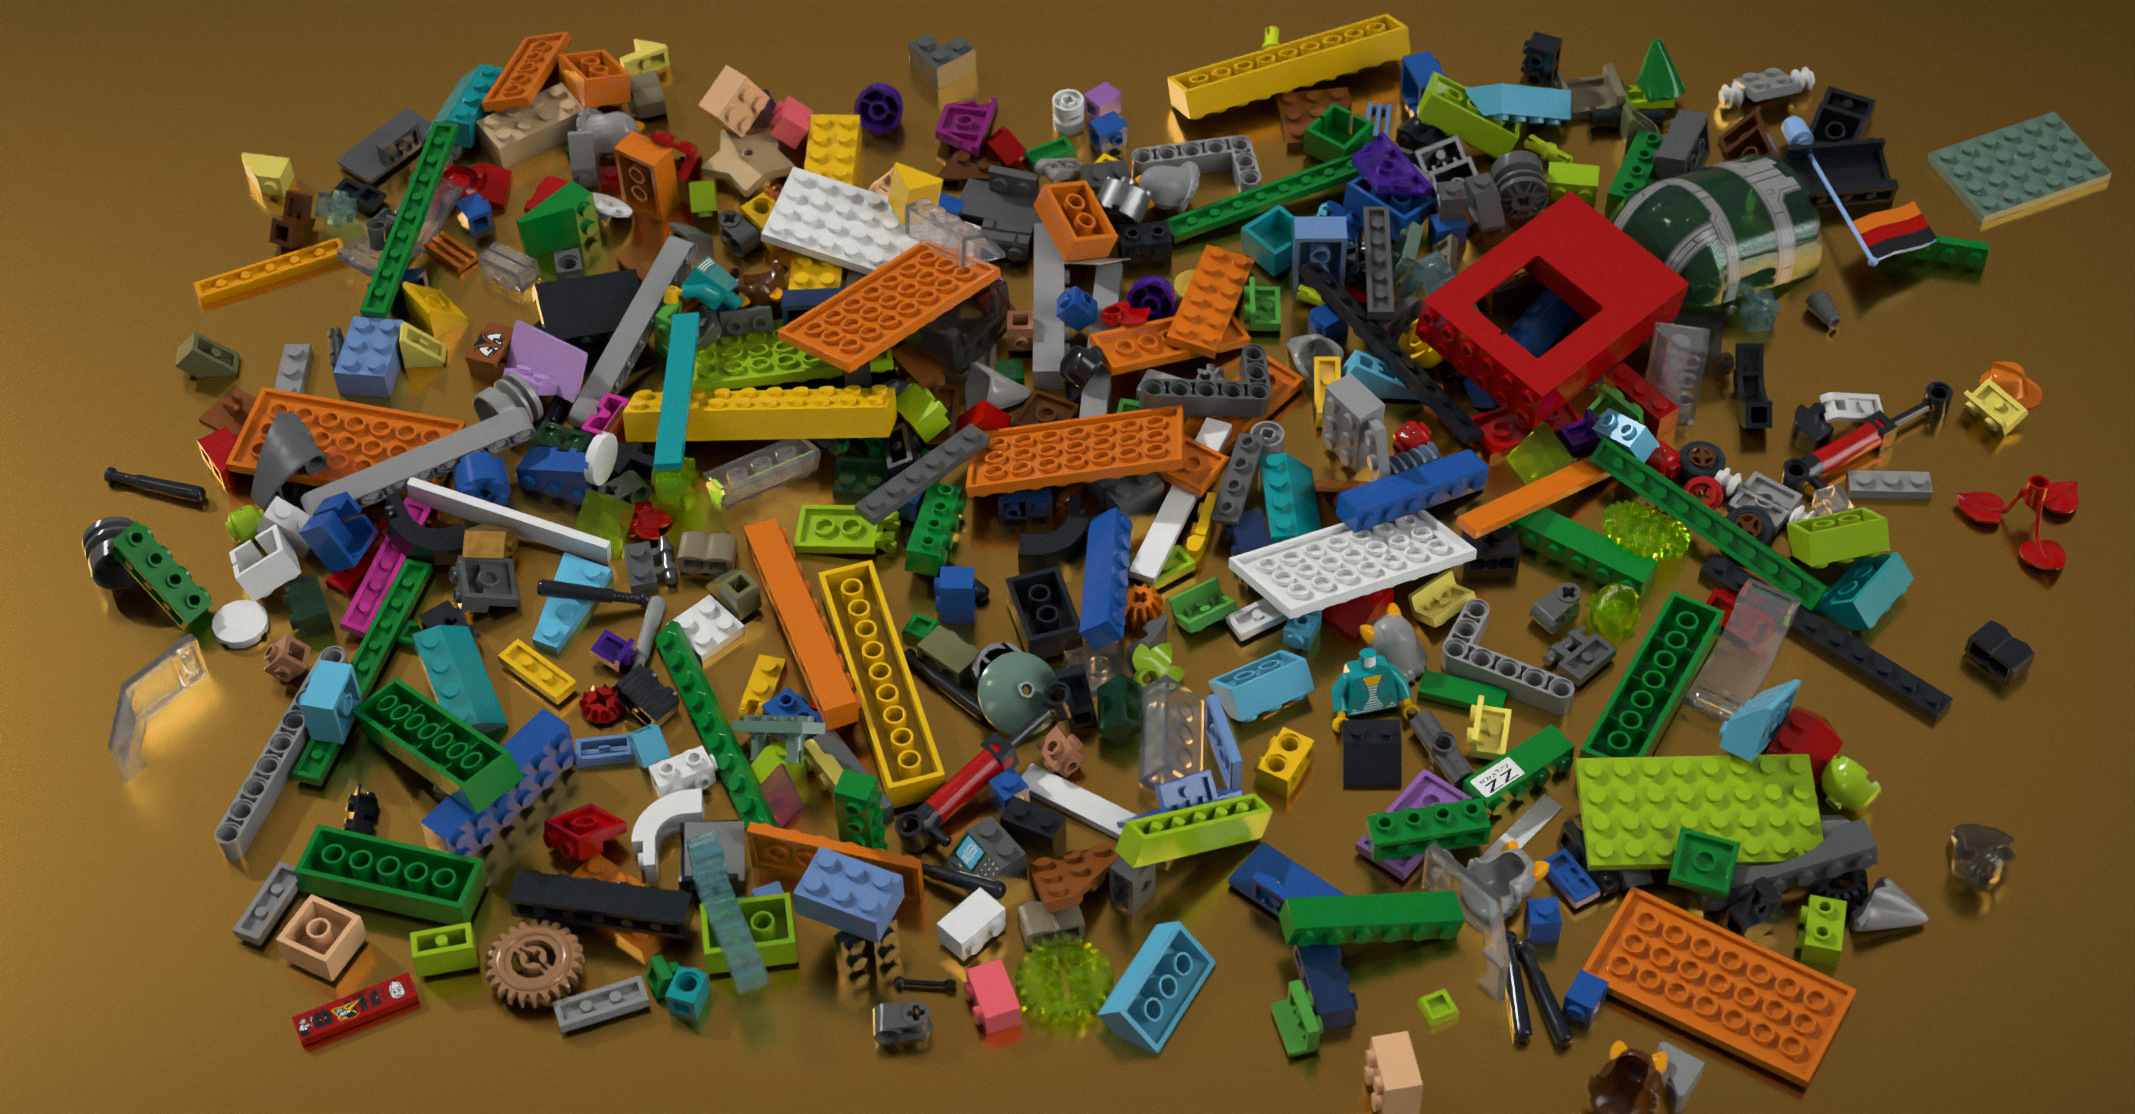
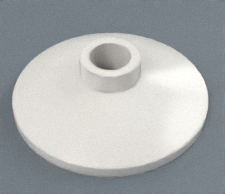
M593 193L595 209L598 212L597 216L599 218L610 221L612 217L627 218L632 215L633 211L626 203L605 194Z

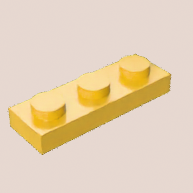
M519 639L498 655L499 663L557 705L578 688L575 679Z

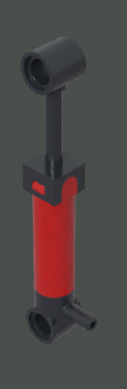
M1932 382L1926 388L1922 403L1898 416L1889 419L1879 410L1866 417L1864 425L1801 459H1788L1784 462L1779 483L1800 494H1803L1807 485L1811 484L1822 496H1829L1832 489L1820 478L1874 449L1881 452L1894 445L1898 427L1922 414L1933 419L1945 417L1953 395L1952 388L1944 382Z
M1053 682L1047 685L1042 694L1044 700L1043 709L1008 740L994 732L980 744L982 751L915 811L903 813L898 817L895 828L901 845L905 850L909 852L921 851L928 845L929 836L943 847H948L951 844L952 838L939 827L989 783V780L1012 767L1015 768L1019 764L1015 748L1048 718L1061 722L1073 716L1075 705L1070 687L1067 684Z

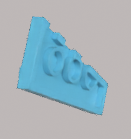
M564 552L554 581L605 588L613 577V572L611 568ZM547 597L532 638L533 645L558 655L595 601Z

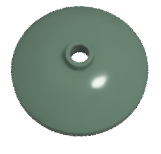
M1025 652L1003 654L990 662L981 674L978 683V701L981 711L993 727L1000 732L1012 736L1043 709V690L1050 683L1058 682V679L1050 666L1033 654ZM1022 686H1026L1029 689L1028 695L1022 692ZM1048 718L1029 736L1044 730L1053 720Z

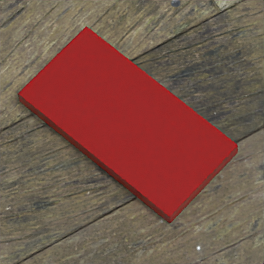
M1569 401L1549 416L1546 422L1555 436L1560 438V427L1583 419ZM1499 407L1470 417L1485 433L1477 443L1489 461L1542 444L1535 429L1531 430L1524 423H1521L1505 407Z

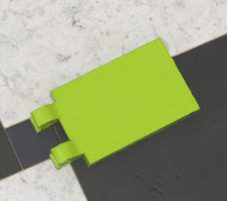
M801 505L793 545L795 553L875 554L876 548H880L887 553H894L897 550L898 544L895 541V532H899L901 527V521H898L899 512L895 511L873 526L855 513V505Z

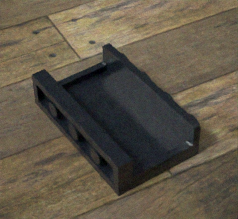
M1885 138L1788 146L1782 161L1789 176H1792L1801 187V190L1791 192L1794 209L1837 206L1809 160V154L1814 156L1843 206L1893 201L1899 186L1897 179L1890 178L1883 152L1886 144Z
M636 269L536 283L533 287L532 297L534 303H537L545 333L572 346L586 348L598 342L609 343L638 292L640 283Z

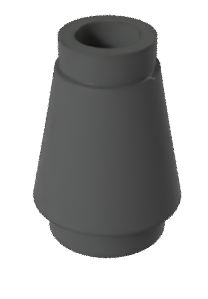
M1820 289L1813 292L1806 299L1807 309L1829 328H1833L1841 322L1842 318L1828 292Z

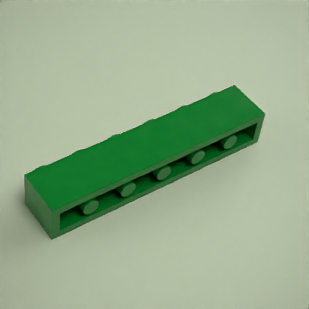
M1545 507L1498 528L1517 529L1519 543L1525 547L1536 550L1552 560H1557L1573 568L1575 571L1582 572L1600 583L1607 584L1638 600L1642 598L1656 577L1658 560Z
M1456 891L1286 898L1278 915L1287 946L1299 945L1301 947L1317 944H1365L1378 941L1391 943L1398 940L1422 941L1424 939L1438 938L1448 940L1457 937L1465 922Z

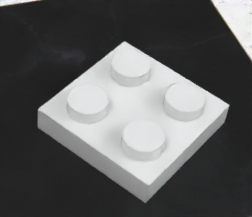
M708 595L673 619V621L680 623L697 659L702 663L746 633L745 626L711 595Z

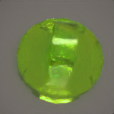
M1611 583L1601 588L1597 594L1591 593L1585 606L1590 609L1591 625L1597 634L1614 640L1620 635H1628L1633 630L1640 616V609H1637L1636 600L1640 599L1635 590L1620 583Z

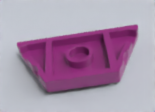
M991 97L990 103L978 105L976 100L945 104L935 130V138L974 156H979L998 106V97Z

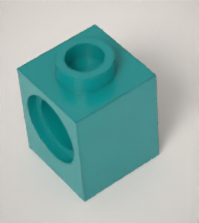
M679 966L665 995L668 1012L697 1020L710 992L707 973L697 968L688 969Z

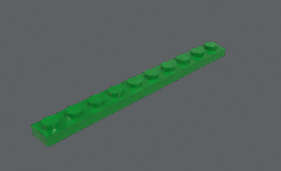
M433 122L361 305L360 313L362 317L385 319L388 317L460 131L458 123Z
M1356 152L1165 219L1164 221L1169 222L1171 239L1173 243H1177L1270 210L1277 205H1284L1351 181L1361 175L1351 164L1352 157Z
M1603 437L1589 459L1810 611H1815L1829 590V587L1609 438Z
M405 559L350 663L354 668L363 698L362 702L367 699L398 636L433 572L432 566L429 563ZM310 739L292 773L294 780L321 786L343 744Z
M671 620L654 639L710 755L712 754L716 760L718 772L742 821H744L746 829H748L750 822L767 823L773 827L780 828L680 623Z

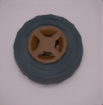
M1693 441L1684 445L1679 451L1681 456L1679 463L1681 470L1679 474L1687 481L1698 476L1715 478L1720 470L1724 471L1726 459L1724 453L1718 446L1710 442Z
M1745 505L1738 507L1727 517L1728 520L1747 533L1751 532L1752 534L1750 535L1768 546L1772 541L1774 534L1772 518L1765 510L1758 506Z

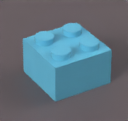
M319 660L316 669L311 671L309 685L305 693H302L299 698V709L302 710L304 724L308 729L311 739L344 744L355 719L351 710L361 704L363 700L353 665Z

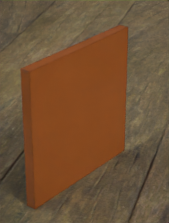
M233 386L199 418V422L215 430L227 427L232 435L237 434L239 436L257 397Z
M1314 481L1316 491L1336 492L1333 497L1335 508H1337L1339 493L1369 483V481Z

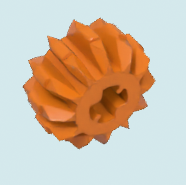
M1146 582L1142 586H1137L1133 583L1132 588L1127 587L1125 625L1131 623L1133 629L1137 625L1144 627L1147 622L1155 620L1162 615L1163 599L1160 594H1157L1156 587L1148 589Z

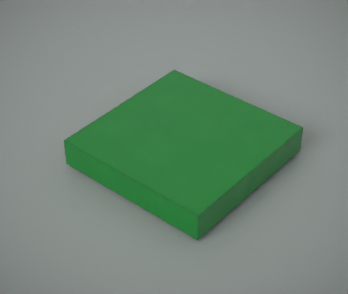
M1681 827L1668 884L1728 899L1740 842Z

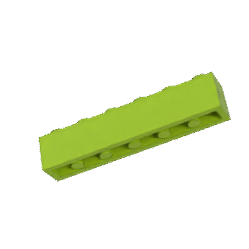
M1255 793L1126 821L1115 851L1132 868H1137L1261 839L1273 810Z

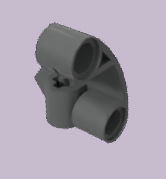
M277 413L258 459L251 497L264 513L276 496L285 500L281 486L297 470L304 467L308 473L316 474L321 472L328 463L327 457L315 444L311 432L296 413Z

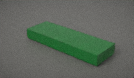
M1424 670L1417 697L1471 710V705H1477L1478 696L1482 695L1484 696L1483 705L1503 708L1508 689Z

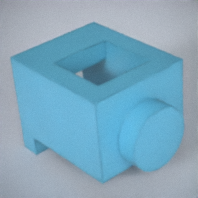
M1322 610L1302 615L1299 618L1288 619L1283 629V643L1309 652L1321 628Z

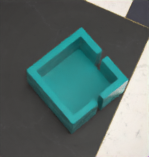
M1277 205L1241 227V250L1250 258L1255 259V262L1274 277L1291 267L1294 216L1281 205Z

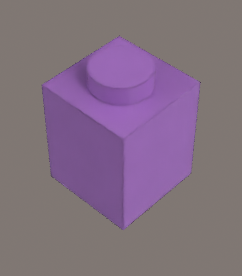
M1104 82L1084 94V113L1092 119L1115 111L1117 114L1122 112V94L1108 82Z

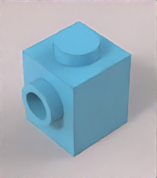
M652 723L626 734L640 767H648L649 769V766L661 760L671 758L659 725Z

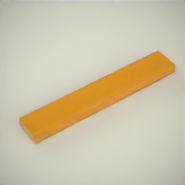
M338 237L194 282L193 284L202 306L345 261L349 258L341 238Z

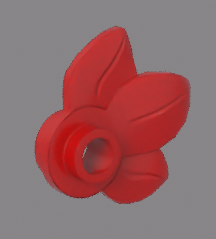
M1128 301L1118 302L1103 309L1101 322L1111 328L1121 325L1131 327L1143 325L1147 322L1150 308H1130Z
M641 501L635 503L631 510L623 511L619 515L618 522L621 530L627 534H636L644 540L658 541L660 538L658 529L670 525L673 519L666 511L656 509V503Z

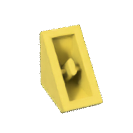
M404 321L401 323L399 345L405 368L433 367L445 364L447 344Z

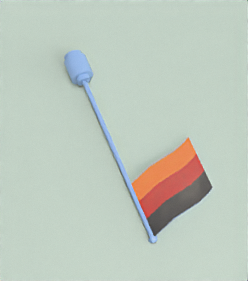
M1790 116L1783 121L1782 134L1789 146L1813 143L1814 137L1802 118ZM1812 154L1808 155L1809 160L1869 259V266L1874 267L1878 264V261L1894 254L1920 249L1936 242L1937 237L1914 201L1898 208L1872 213L1852 221Z

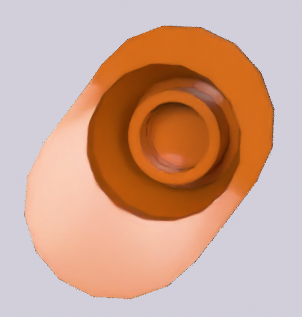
M1995 361L1991 370L1985 372L1980 378V385L1989 378L2026 409L2034 408L2041 403L2043 397L2041 389L2032 380L2026 378L2024 369L2015 362Z

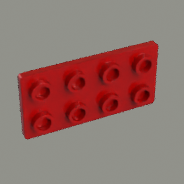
M664 130L650 133L648 138L686 154V157H680L675 170L679 172L678 178L688 181L701 155V152L697 151L699 146L686 140L680 141V143L674 141L676 136Z

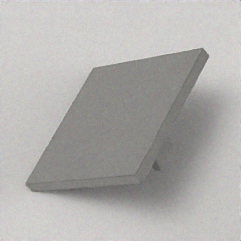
M744 821L685 822V876L737 873L739 881H745Z

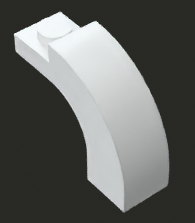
M702 788L681 790L663 796L648 806L638 818L632 832L631 843L635 859L638 858L639 871L645 872L647 882L658 881V855L660 847L667 838L679 832L680 823L705 821Z

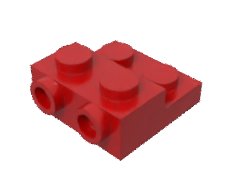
M591 803L544 820L543 841L547 848H557L567 859L573 857L578 861H586L591 859L592 856L604 852L603 841H611L616 836L627 833V822Z

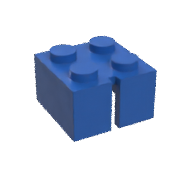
M1430 51L1405 56L1402 59L1400 95L1407 107H1410L1412 116L1418 114L1419 103L1433 72L1435 71L1449 79L1441 70L1439 60H1435Z
M347 491L323 499L313 513L314 517H311L299 532L331 574L355 567L379 533L365 514L341 522L340 519L358 514L361 511V508Z

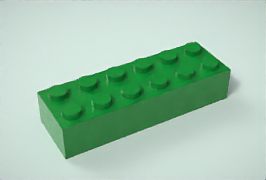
M317 824L294 870L301 892L450 925L470 922L488 882L485 865L481 859Z

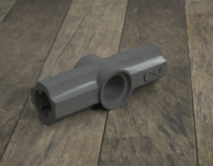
M1423 710L1417 713L1410 720V727L1429 752L1430 763L1441 769L1452 786L1460 790L1463 789V781L1476 772L1456 746V737L1451 732L1445 731L1432 711Z

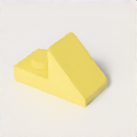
M634 39L636 52L620 57L621 66L631 75L658 70L670 65L666 44Z

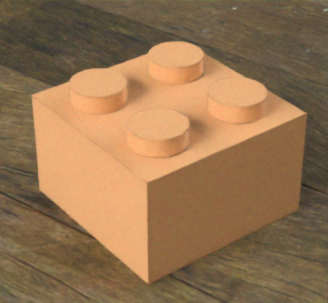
M726 65L698 106L722 126L743 138L761 110L764 109L770 97L746 76Z
M311 894L276 938L284 960L333 982L366 939L367 934L361 916Z
M1408 1031L1371 1037L1370 1050H1366L1368 1066H1364V1075L1367 1085H1372L1374 1093H1371V1100L1374 1112L1379 1111L1380 1114H1419L1423 1083Z

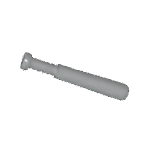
M652 596L648 602L632 669L638 664H642L644 667L645 662L649 659L654 638L666 605L664 598L661 596Z

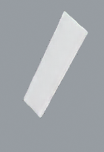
M1544 794L1479 859L1484 860L1489 856L1500 853L1504 844L1512 840L1517 841L1518 848L1521 849L1563 806Z

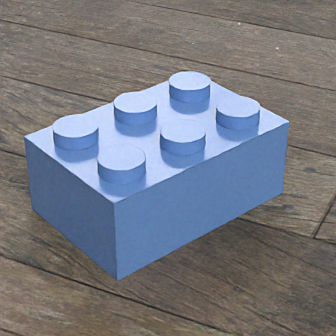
M1346 216L1294 217L1292 293L1300 292V284L1310 287L1298 273L1302 264L1320 263L1344 288L1347 251Z
M353 316L333 372L339 394L390 398L403 361L399 337L400 326L404 320Z
M821 846L793 892L796 914L875 943H879L905 896L902 875Z

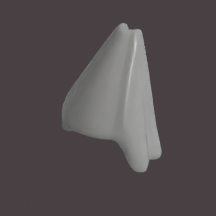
M1320 334L1293 337L1286 345L1297 370L1304 376L1307 385L1314 389V357H1340L1341 361L1344 357V351L1337 343Z
M971 362L963 394L965 411H968L983 399L998 409L1025 402L1030 396L1031 390L981 363Z
M1881 877L1868 893L1867 900L1864 899V904L1861 907L1856 904V910L1852 912L1850 910L1849 927L1853 931L1901 928L1926 923L1928 916L1891 879Z

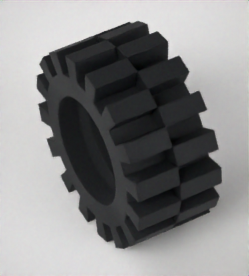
M1865 869L1853 870L1835 878L1829 877L1812 883L1814 895L1847 901L1846 908H1850L1851 912L1856 910V904L1861 907L1864 904V899L1867 900L1868 879ZM1837 880H1845L1852 883L1851 886L1845 889H1833L1828 886Z

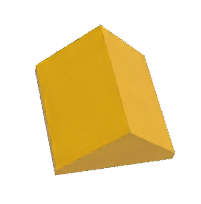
M896 162L893 169L888 202L900 223L904 226L934 219L937 215L944 179Z
M403 282L402 289L408 312L432 337L437 339L466 323L468 320L463 312L441 290Z

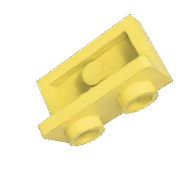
M1989 378L1973 393L1968 390L1963 393L1967 410L1974 416L1979 414L1985 419L1984 423L1994 432L1998 430L2004 436L2028 415L2026 408Z
M1450 570L1444 571L1408 595L1414 619L1434 628L1443 625L1448 619L1461 612L1469 600L1476 599L1474 591L1456 584L1453 572Z
M1479 695L1477 705H1471L1469 722H1474V728L1468 727L1465 744L1471 745L1470 757L1496 760L1506 753L1512 709L1483 705L1484 696Z

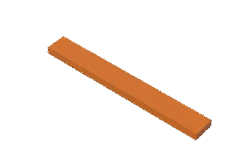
M1591 456L1458 516L1456 525L1472 538L1477 539L1612 475L1590 461Z

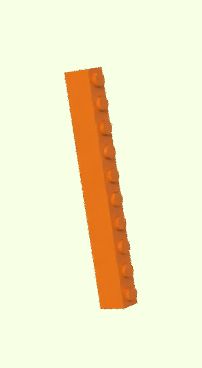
M775 518L744 526L747 548L823 723H826V730L860 721L858 709L862 708L858 692L852 691L854 687L849 672L844 673L843 671L845 670L843 658L840 653H835L837 651L833 636L827 635L828 627L824 616L819 617L818 615L820 614L816 598L811 599L810 597L812 596L808 580L803 581L802 579L804 574L800 562L795 563L794 561L796 556L792 544H786L788 543L785 528H779Z

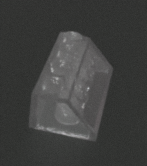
M917 199L914 203L906 204L905 233L959 266L966 267L1005 258V252L984 232L975 228L974 225L961 220L960 217L947 212L945 208L933 204L931 200Z
M1655 322L1646 381L1679 407L1677 423L1693 425L1707 357L1710 329Z
M784 439L704 472L703 476L711 501L720 510L731 509L741 501L757 498L765 491L781 488L791 480L809 476L811 472L818 470L821 453L808 439Z
M1167 675L1142 688L1138 782L1155 792L1154 786L1205 769L1206 700Z

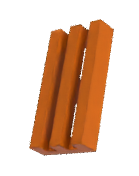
M444 231L439 233V238L433 237L432 243L426 242L424 244L427 252L458 273H461L478 260L477 253ZM437 247L442 248L444 251H446V252L448 253V255L445 254V253H444L443 251H441L440 249H438ZM455 258L458 259L459 261L462 262V264H460L459 262H457V261L454 260V259H455Z

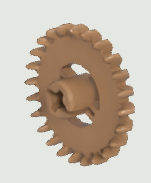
M531 920L528 926L525 922H521L518 929L513 926L509 927V934L501 933L498 936L500 942H493L491 944L493 951H489L486 954L488 961L484 964L485 971L487 972L485 977L487 982L490 983L491 990L496 992L498 988L497 993L501 1000L508 994L507 999L510 1005H513L514 1000L518 997L521 1008H524L527 999H531L532 1006L536 1008L538 998H542L548 1006L550 994L554 995L557 1000H561L559 989H564L567 993L571 992L568 981L578 984V977L574 972L582 974L583 967L581 964L585 962L584 955L582 954L583 947L578 943V937L571 934L570 929L567 927L561 929L558 922L550 926L548 920H543L541 924H537L536 920ZM532 945H544L550 948L556 954L554 966L549 965L543 948ZM515 956L520 960L524 977L518 975L512 969Z

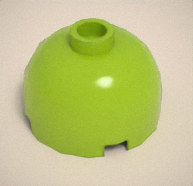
M1834 755L1824 768L1821 777V787L1827 796L1825 801L1829 806L1838 811L1841 808L1846 811H1861L1869 807L1877 799L1882 789L1876 780L1871 784L1866 778L1869 774L1868 771L1845 756H1841L1838 760L1837 755Z

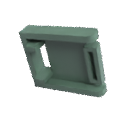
M1412 221L1407 229L1402 228L1400 232L1401 237L1391 248L1393 286L1417 256L1424 227Z

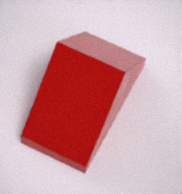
M983 399L958 417V432L970 423L981 431L1010 428L1011 416Z

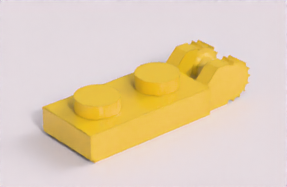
M1314 357L1316 427H1323L1325 387L1341 379L1340 357Z
M1208 492L1205 502H1200L1197 513L1199 521L1198 523H1193L1191 536L1187 539V553L1196 562V565L1201 564L1214 526L1212 515L1218 500L1217 493Z
M759 654L739 707L738 719L744 720V715L749 714L751 706L758 707L755 715H763L762 705L777 694L787 668L786 659Z

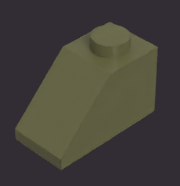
M194 331L178 347L175 367L197 378L235 376L238 372L240 354Z

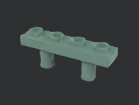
M744 715V720H732L733 732H749V735H751L750 761H755L763 749L769 746V736H772V733H783L786 736L785 762L804 763L805 737H807V734L825 735L826 723L814 722V716H797L796 721V716Z

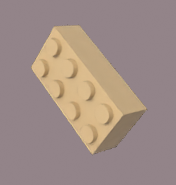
M559 83L538 93L531 105L525 109L508 108L476 121L480 144L500 167L508 169L567 142L568 132L577 131L576 121L578 114L585 108L562 83Z

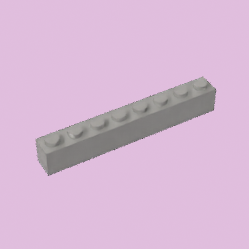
M1034 223L1033 389H1065V379L1061 376L1059 368L1061 360L1070 350V344H1065V340H1070V326L1065 325V322L1056 317L1059 295L1070 290V288H1065V285H1070V269H1065L1070 264L1064 262L1043 223Z

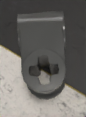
M382 209L379 214L366 222L368 243L373 251H383L397 216L391 209Z
M727 210L719 215L718 221L722 227L720 238L739 257H743L763 244V241H760L761 234L741 217L738 212Z
M626 471L621 476L599 486L598 496L602 500L600 511L605 517H617L623 511L630 510L635 503L647 501L651 496L652 490L635 471Z
M1570 582L1559 585L1532 606L1529 617L1548 633H1556L1563 625L1579 614L1580 605L1578 601L1581 598V589L1578 585Z
M922 1001L895 1004L883 1003L873 1008L875 1041L891 1044L898 1041L927 1038L933 1029L929 1007Z

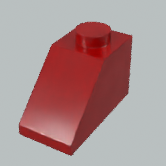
M1005 126L1000 127L985 141L1008 167L1011 164L1016 166L1025 158L1023 153L1027 150Z
M223 427L197 440L204 460L225 490L231 488L237 472L228 471L226 462L239 437L237 434L232 435L227 427Z

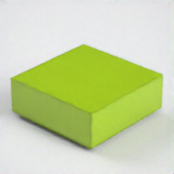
M1445 988L1418 998L1417 1005L1431 1028L1459 1018V1010Z

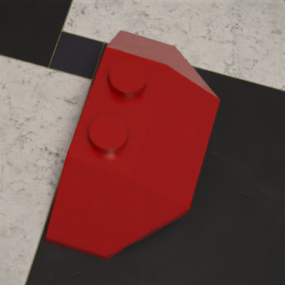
M1798 706L1791 709L1769 746L1766 755L1809 754L1814 786L1816 788L1821 784L1824 768L1833 756L1839 753L1843 741L1826 717Z

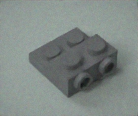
M458 555L455 566L450 568L449 580L451 583L456 584V587L453 589V603H459V608L462 611L487 613L489 606L517 607L519 595L512 559L466 558Z

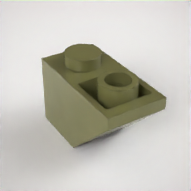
M743 569L729 570L706 584L707 589L739 620L762 606L759 585Z

